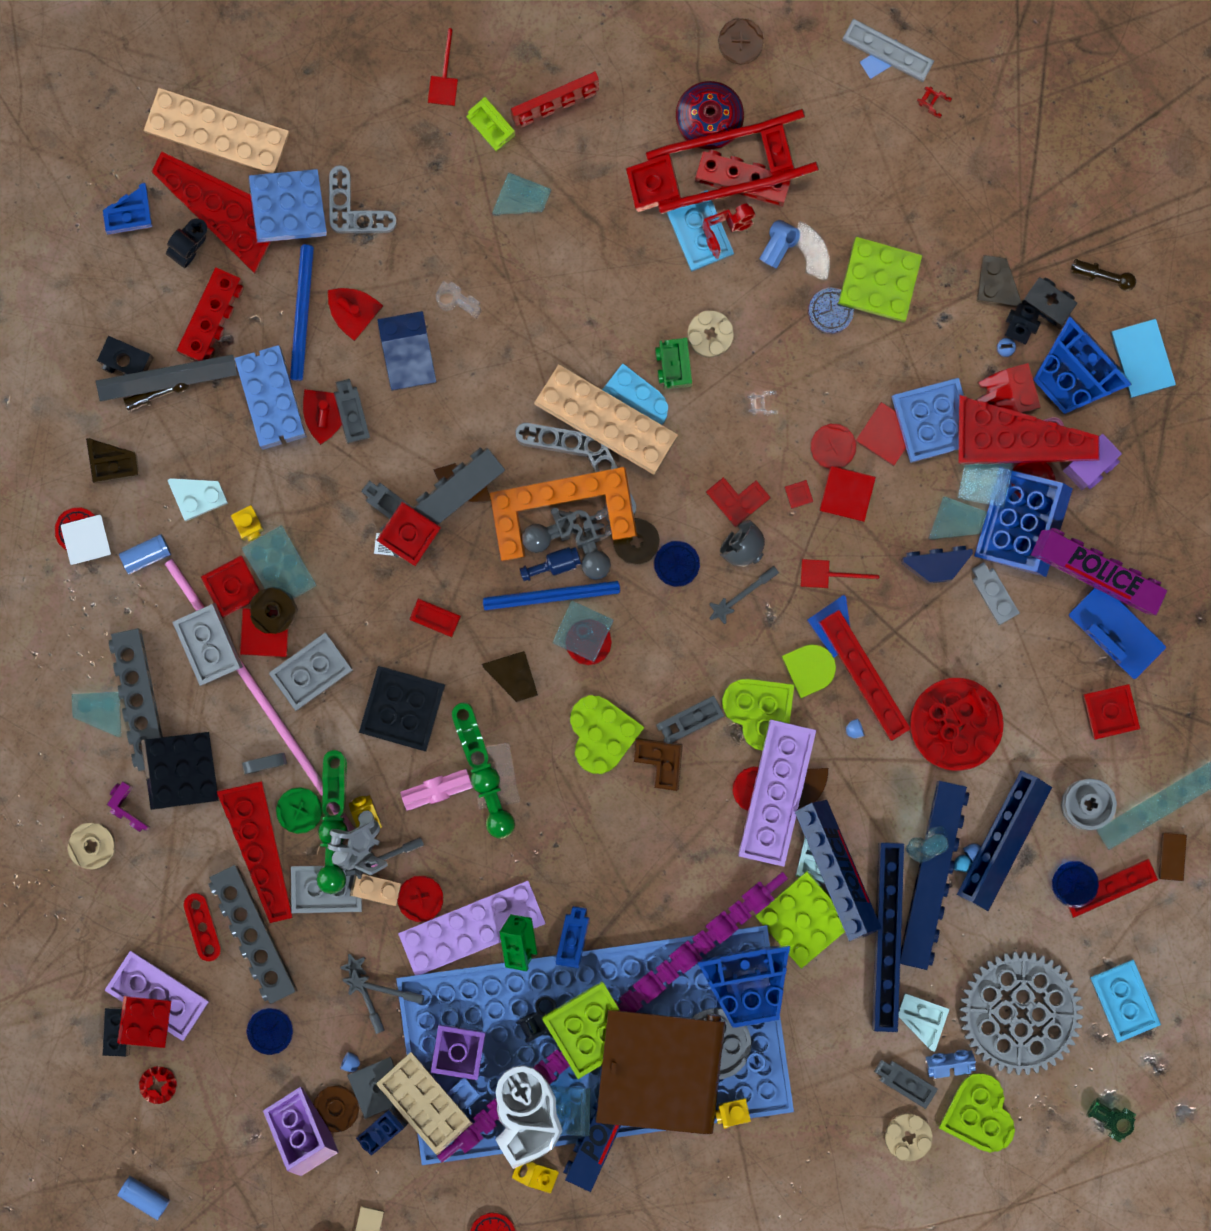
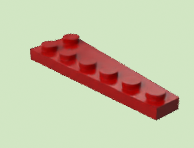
M263 781L217 791L269 923L293 918Z

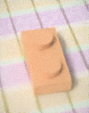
M365 874L362 875L361 879H358L354 875L350 896L396 906L401 883Z

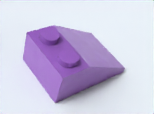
M299 1087L263 1110L288 1172L302 1176L339 1153L331 1132L302 1087Z

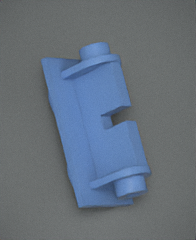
M958 1050L950 1054L936 1053L926 1057L929 1067L928 1075L929 1077H934V1079L950 1077V1068H954L955 1076L971 1074V1071H976V1061L972 1050Z

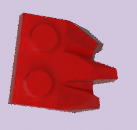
M1028 363L999 371L977 382L980 388H986L987 392L977 398L976 401H983L993 406L1003 407L1020 413L1041 408Z

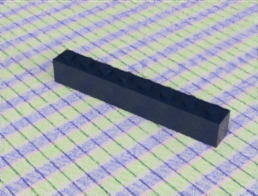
M937 781L901 946L900 964L924 970H927L928 966L933 965L935 952H931L933 943L938 942L940 930L936 929L938 920L943 919L945 907L941 906L943 897L947 898L950 884L946 883L948 874L952 875L955 861H952L951 858L953 851L957 852L960 838H956L958 828L962 829L965 816L961 815L963 806H967L969 800V792H966V786Z
M878 843L876 916L882 929L875 932L872 1030L876 1032H898L904 869L903 843Z

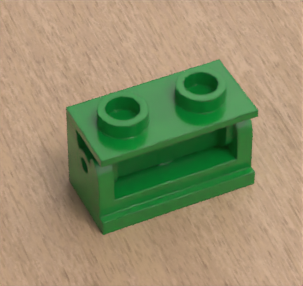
M687 338L665 340L664 343L660 340L659 347H655L656 360L661 361L662 370H658L659 384L664 383V389L691 387L692 376Z
M510 914L500 930L505 968L527 971L532 959L531 954L537 955L533 921L530 917Z

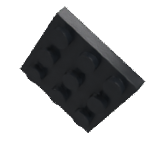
M378 666L359 733L427 752L445 684Z
M209 732L141 740L151 810L219 801Z

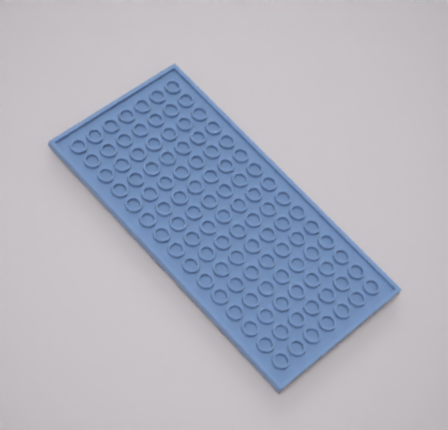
M767 925L738 929L721 944L715 940L713 943L716 947L706 955L703 952L699 955L703 958L702 960L722 954L770 947ZM694 936L583 951L579 968L556 965L557 955L531 959L527 971L505 968V963L396 978L399 991H410L425 995L423 1004L407 1001L403 997H399L406 1053L408 1055L412 1052L448 1093L463 1078L431 1073L438 1025L443 1024L486 1031L478 1080L467 1079L481 1095L464 1111L465 1115L474 1124L476 1121L473 1117L483 1109L488 1112L490 1109L486 1105L496 1098V1096L491 1095L487 1091V1082L491 1077H501L504 1072L515 1066L525 1065L533 1067L541 1060L547 1064L549 1061L546 1057L556 1049L561 1052L554 1038L550 1037L547 1032L526 1043V1037L520 1025L516 1024L517 1020L536 1012L535 1005L538 998L544 995L553 997L556 1001L557 1009L603 981L613 1000L620 1004L622 1001L619 998L629 989L632 992L636 991L632 985L651 970L654 974L658 973L656 967L665 960L670 963L672 959L669 955L687 940L692 945L694 943L692 939ZM697 963L684 974L679 970L677 972L679 977L672 983L668 984L665 981L663 985L666 989L648 1004L643 999L641 1001L643 1006L636 1013L692 1018L703 1010L711 1008L722 1009ZM542 1000L539 1008L542 1012L548 1013L552 1010L553 1005L549 1000ZM779 1017V1020L747 1025L751 1036L750 1055L755 1052L762 1053L766 1058V1066L759 1072H753L748 1068L746 1062L743 1068L733 1076L719 1079L716 1110H719L718 1104L746 1098L750 1118L794 1112L781 1018ZM527 1023L528 1026H529V1028H530V1030H531V1032H533V1030H532L530 1024ZM755 1056L758 1067H761L758 1056ZM602 1065L580 1079H577L570 1066L560 1075L557 1071L554 1073L557 1079L550 1086L556 1097V1113L562 1127V1133L555 1146L575 1144L578 1138L583 1140L586 1131L582 1130L588 1117L593 1118L596 1111L592 1107L599 1095ZM496 1085L494 1088H492L491 1090H492V1091H495L497 1085ZM497 1119L495 1121L497 1126L488 1134H485L484 1131L480 1133L484 1138L466 1153L460 1148L444 1162L503 1154L495 1138L505 1130L504 1125ZM621 1125L616 1138L666 1130ZM418 1134L422 1165L442 1163Z

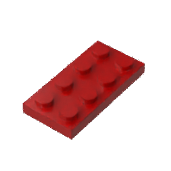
M596 71L511 108V116L515 127L521 125V127L533 123V119L536 117H548L555 112V109L561 106L568 108L574 105L577 99L582 97L588 99L596 95V91L599 90V78Z

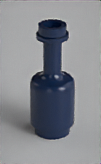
M570 547L547 554L544 563L527 568L525 565L519 569L523 581H531L530 577L547 571L556 576L577 569V566L582 563L577 548L570 549Z

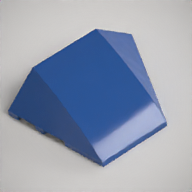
M1069 316L1033 379L1064 414L1132 385L1114 360L1071 316Z
M790 946L761 947L722 954L697 962L732 1028L779 1020Z

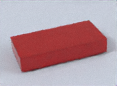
M418 598L409 620L452 638L461 616Z

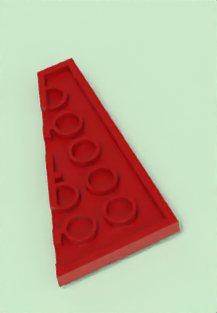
M161 151L151 172L198 219L203 220L207 224V228L256 274L272 241L257 243L251 194Z
M959 395L960 465L1100 461V437L1098 435L1061 426L1054 422L1044 421L1027 414Z

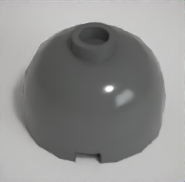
M746 520L738 525L740 530L735 535L731 532L720 548L722 553L720 555L727 562L738 567L748 566L752 563L756 564L764 555L762 553L765 546L763 533L751 520Z

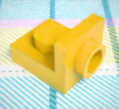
M252 505L230 515L243 541L248 539L251 542L261 536L260 532L264 531Z
M370 795L366 797L359 796L349 803L357 828L360 826L358 817L364 811H370L374 816V820L382 828Z
M746 1098L718 1104L719 1110H716L715 1115L717 1123L722 1124L724 1129L751 1122Z

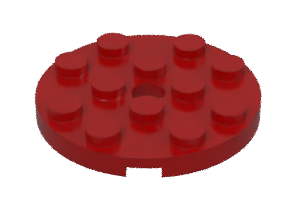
M948 678L932 684L918 697L910 716V733L919 753L931 764L951 771L968 770L988 760L998 747L1004 728L1002 710L994 695L979 683L966 678ZM974 687L977 689L980 698H985L989 703L991 710L988 712L990 716L986 718L982 714L963 725L959 731V737L955 741H944L940 736V729L945 724L943 721H934L930 718V706L940 702L948 707L972 693L971 688ZM963 703L959 711L961 715L968 717L973 713V707L969 703ZM935 708L934 715L937 717L941 716L942 710ZM947 728L945 730V735L947 737H952L953 730L951 728Z

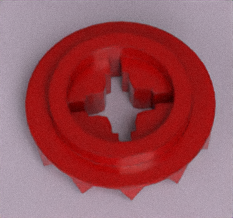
M152 1067L141 1076L139 1081L140 1093L150 1103H165L176 1092V1078L165 1067ZM153 1076H155L158 1082L167 1081L161 1087V1094L157 1089L149 1090L151 1085L154 1084Z

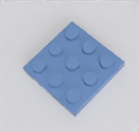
M318 169L249 175L257 243L326 236L327 231Z
M959 378L891 396L910 463L959 450V395L964 396Z

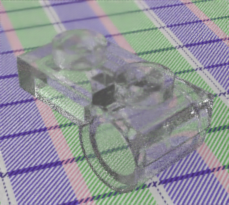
M443 281L439 286V290L436 293V301L442 310L449 311L458 305L477 319L482 312L478 300L470 295L465 297L460 293L462 289L453 282L448 284ZM443 294H451L453 300L449 304L442 303L440 298Z

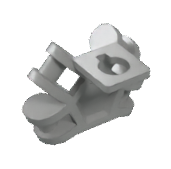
M364 811L358 817L360 822L358 828L350 832L331 829L330 835L332 839L331 843H328L327 848L336 851L332 856L334 864L346 870L355 868L373 875L387 867L388 864L371 853L374 844L378 846L380 841L375 839L380 831V825L374 820V816L370 811ZM341 838L348 839V845L340 844ZM366 863L378 864L375 867H366Z

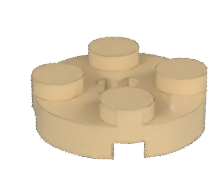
M703 311L695 316L688 327L687 333L692 349L697 354L708 358L725 353L730 348L734 337L732 323L725 315L717 311ZM711 328L715 329L714 333L717 334V337H712L710 340L706 339L707 334L704 331Z
M85 823L78 826L72 832L67 847L68 854L71 860L82 868L99 869L108 864L114 856L115 840L110 830L103 825ZM88 840L98 844L95 847L96 851L94 853L91 850L87 851L85 848L88 846Z
M910 1113L898 1115L892 1119L885 1133L886 1146L900 1160H918L925 1156L931 1148V1128L925 1120L917 1115ZM906 1131H909L910 1134H915L911 1144L902 1140L905 1137Z

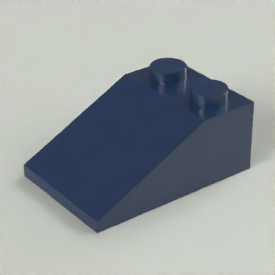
M423 311L377 319L391 391L437 383Z

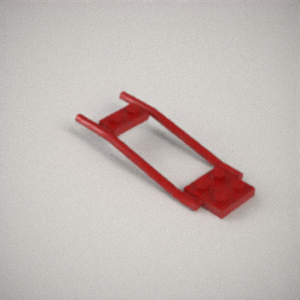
M803 109L761 123L666 145L646 152L648 161L626 168L635 209L637 212H641L658 206L660 213L663 214L681 207L776 185L818 171L817 162L798 168L794 167L783 126L784 124L805 118ZM761 132L772 176L681 198L670 154Z

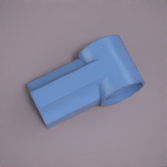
M777 220L772 224L769 232L771 239L759 260L777 269L787 249L795 246L800 238V231L782 220Z

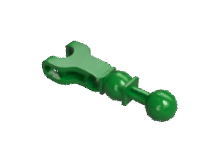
M459 703L452 710V719L467 761L473 767L471 769V785L479 793L478 797H484L489 811V816L486 820L488 833L494 838L505 839L513 833L515 819L511 813L503 810L497 794V792L501 791L499 787L500 775L492 767L491 763H488V753L474 710L468 703ZM460 709L467 710L469 713L468 719H459L458 711ZM477 751L482 752L485 757L484 762L478 765L474 764L471 760V755Z
M336 750L327 752L323 758L322 809L325 817H322L323 822L318 829L319 839L323 843L320 844V847H325V866L318 872L316 881L319 889L330 895L340 892L346 883L344 871L332 862V856L336 851L327 848L328 843H331L332 839L330 835L331 829L347 831L344 818H342L345 812L347 760L341 752ZM334 759L340 760V765L337 768H331L330 764ZM331 803L339 804L340 811L337 815H329L327 808ZM341 838L340 844H343L346 839Z

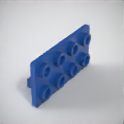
M1096 588L1069 613V617L1132 679H1136L1166 649V646L1119 600Z

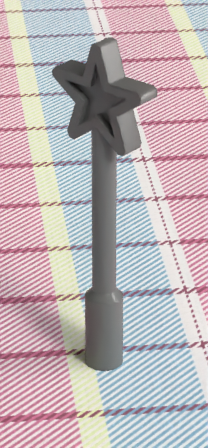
M775 566L759 576L756 582L728 603H726L725 598H723L719 605L710 603L709 605L714 612L709 619L720 618L723 624H726V615L734 613V609H731L733 605L761 584L767 583L779 574Z
M419 837L377 858L387 860L403 852L408 853L420 848L424 844ZM366 863V867H371L372 865H375V863ZM355 868L345 870L346 876L356 875L358 879H361L364 873Z
M348 954V964L340 968L349 971V977H352V971L357 969L361 977V974H366L365 970L361 967L365 958L355 960L351 954ZM368 992L362 994L369 1010V1018L375 1033L378 1034L385 1031L378 1013L374 1010Z
M357 969L352 971V977L343 979V982L350 985L349 995L356 990L365 994L367 988L403 997L404 1000L419 1004L424 1002L425 995L410 991L403 992L368 983L366 981L369 979V976L360 977Z

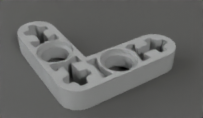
M340 165L332 168L329 175L330 226L333 231L341 234L392 232L397 225L396 217L392 212L386 210L351 211L350 172L346 167ZM339 171H342L343 175L346 176V178L342 179V187H347V190L338 188V180L334 176H337ZM340 193L347 197L346 203L341 206L334 203V197ZM334 209L342 211V218L344 221H347V223L342 225V228H338V225L334 223V221H338V211L333 213ZM372 216H377V221H383L384 217L388 216L389 220L393 222L389 223L388 227H384L383 223H376L377 228H373L374 220ZM359 217H368L370 224L366 228H360L357 225Z

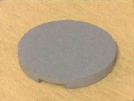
M711 1008L703 1010L693 1016L692 1019L707 1018V1014L721 1015L722 1020L726 1021L719 1079L733 1076L743 1068L750 1055V1032L747 1026L732 1028L723 1009Z

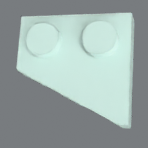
M168 479L170 488L185 521L228 504L219 481Z

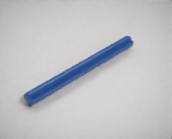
M309 244L301 245L290 372V378L293 381H302L304 373L314 251L313 246Z
M612 581L483 598L484 610L619 594L620 583Z

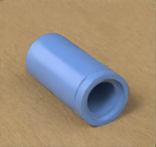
M162 534L119 553L128 574L134 573L171 555Z
M132 1176L128 1177L117 1195L157 1221L170 1202L169 1199Z

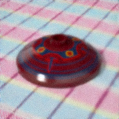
M715 81L700 82L688 88L680 97L676 107V124L685 140L741 128L744 122L743 104L736 92L727 85ZM711 108L715 111V113L713 115H708L706 113V110ZM735 138L697 148L705 150L719 149L730 144Z

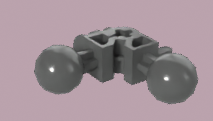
M552 508L551 514L555 521L554 525L545 527L541 524H532L524 530L522 543L527 550L534 553L543 552L548 548L551 540L558 537L562 541L570 539L573 533L577 535L575 542L578 549L582 548L585 554L581 564L584 574L590 579L598 580L604 578L610 572L611 562L609 557L605 553L598 551L595 544L609 536L608 534L601 533L605 525L597 523V519L601 516L600 514L589 516L588 513L582 510L565 512L558 510V508ZM578 517L581 520H586L584 521L583 530L579 524H575Z

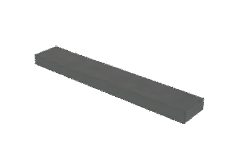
M228 355L96 381L99 400L105 401L174 388L179 383L189 385L236 376L237 372L234 355Z

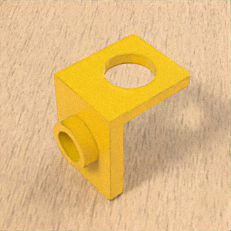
M532 1161L526 1163L527 1173L524 1177L520 1175L521 1168L524 1165L515 1168L512 1179L547 1193L552 1192L559 1174L557 1170L538 1165Z

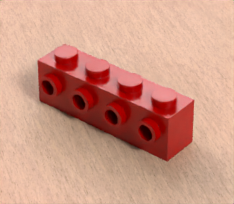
M708 150V152L703 151L695 182L720 189L770 177L772 173L770 170L765 169L766 166L763 164L753 163L750 165L743 163L744 160L739 157L731 156L729 159L722 157V154L718 151ZM791 180L739 193V195L783 207Z
M215 267L176 350L179 354L194 361L212 359L215 352L213 348L216 339H221L225 330L222 326L225 320H229L233 314L234 307L232 305L235 298L239 299L244 290L241 278Z

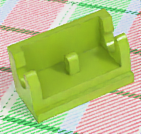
M483 97L481 101L468 111L469 114L466 118L496 152L515 137V130L486 97Z

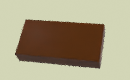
M1162 833L1159 879L1184 881L1187 835Z

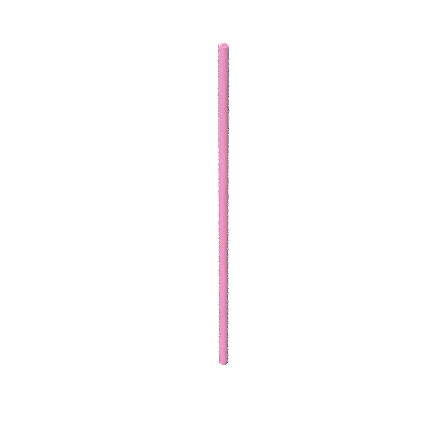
M173 559L167 561L165 566L195 610L198 611L204 608V605ZM242 663L243 668L238 669L237 672L323 797L322 779ZM331 803L329 805L334 815H337L340 811L339 804ZM344 813L342 818H344L347 831L350 832L355 828Z

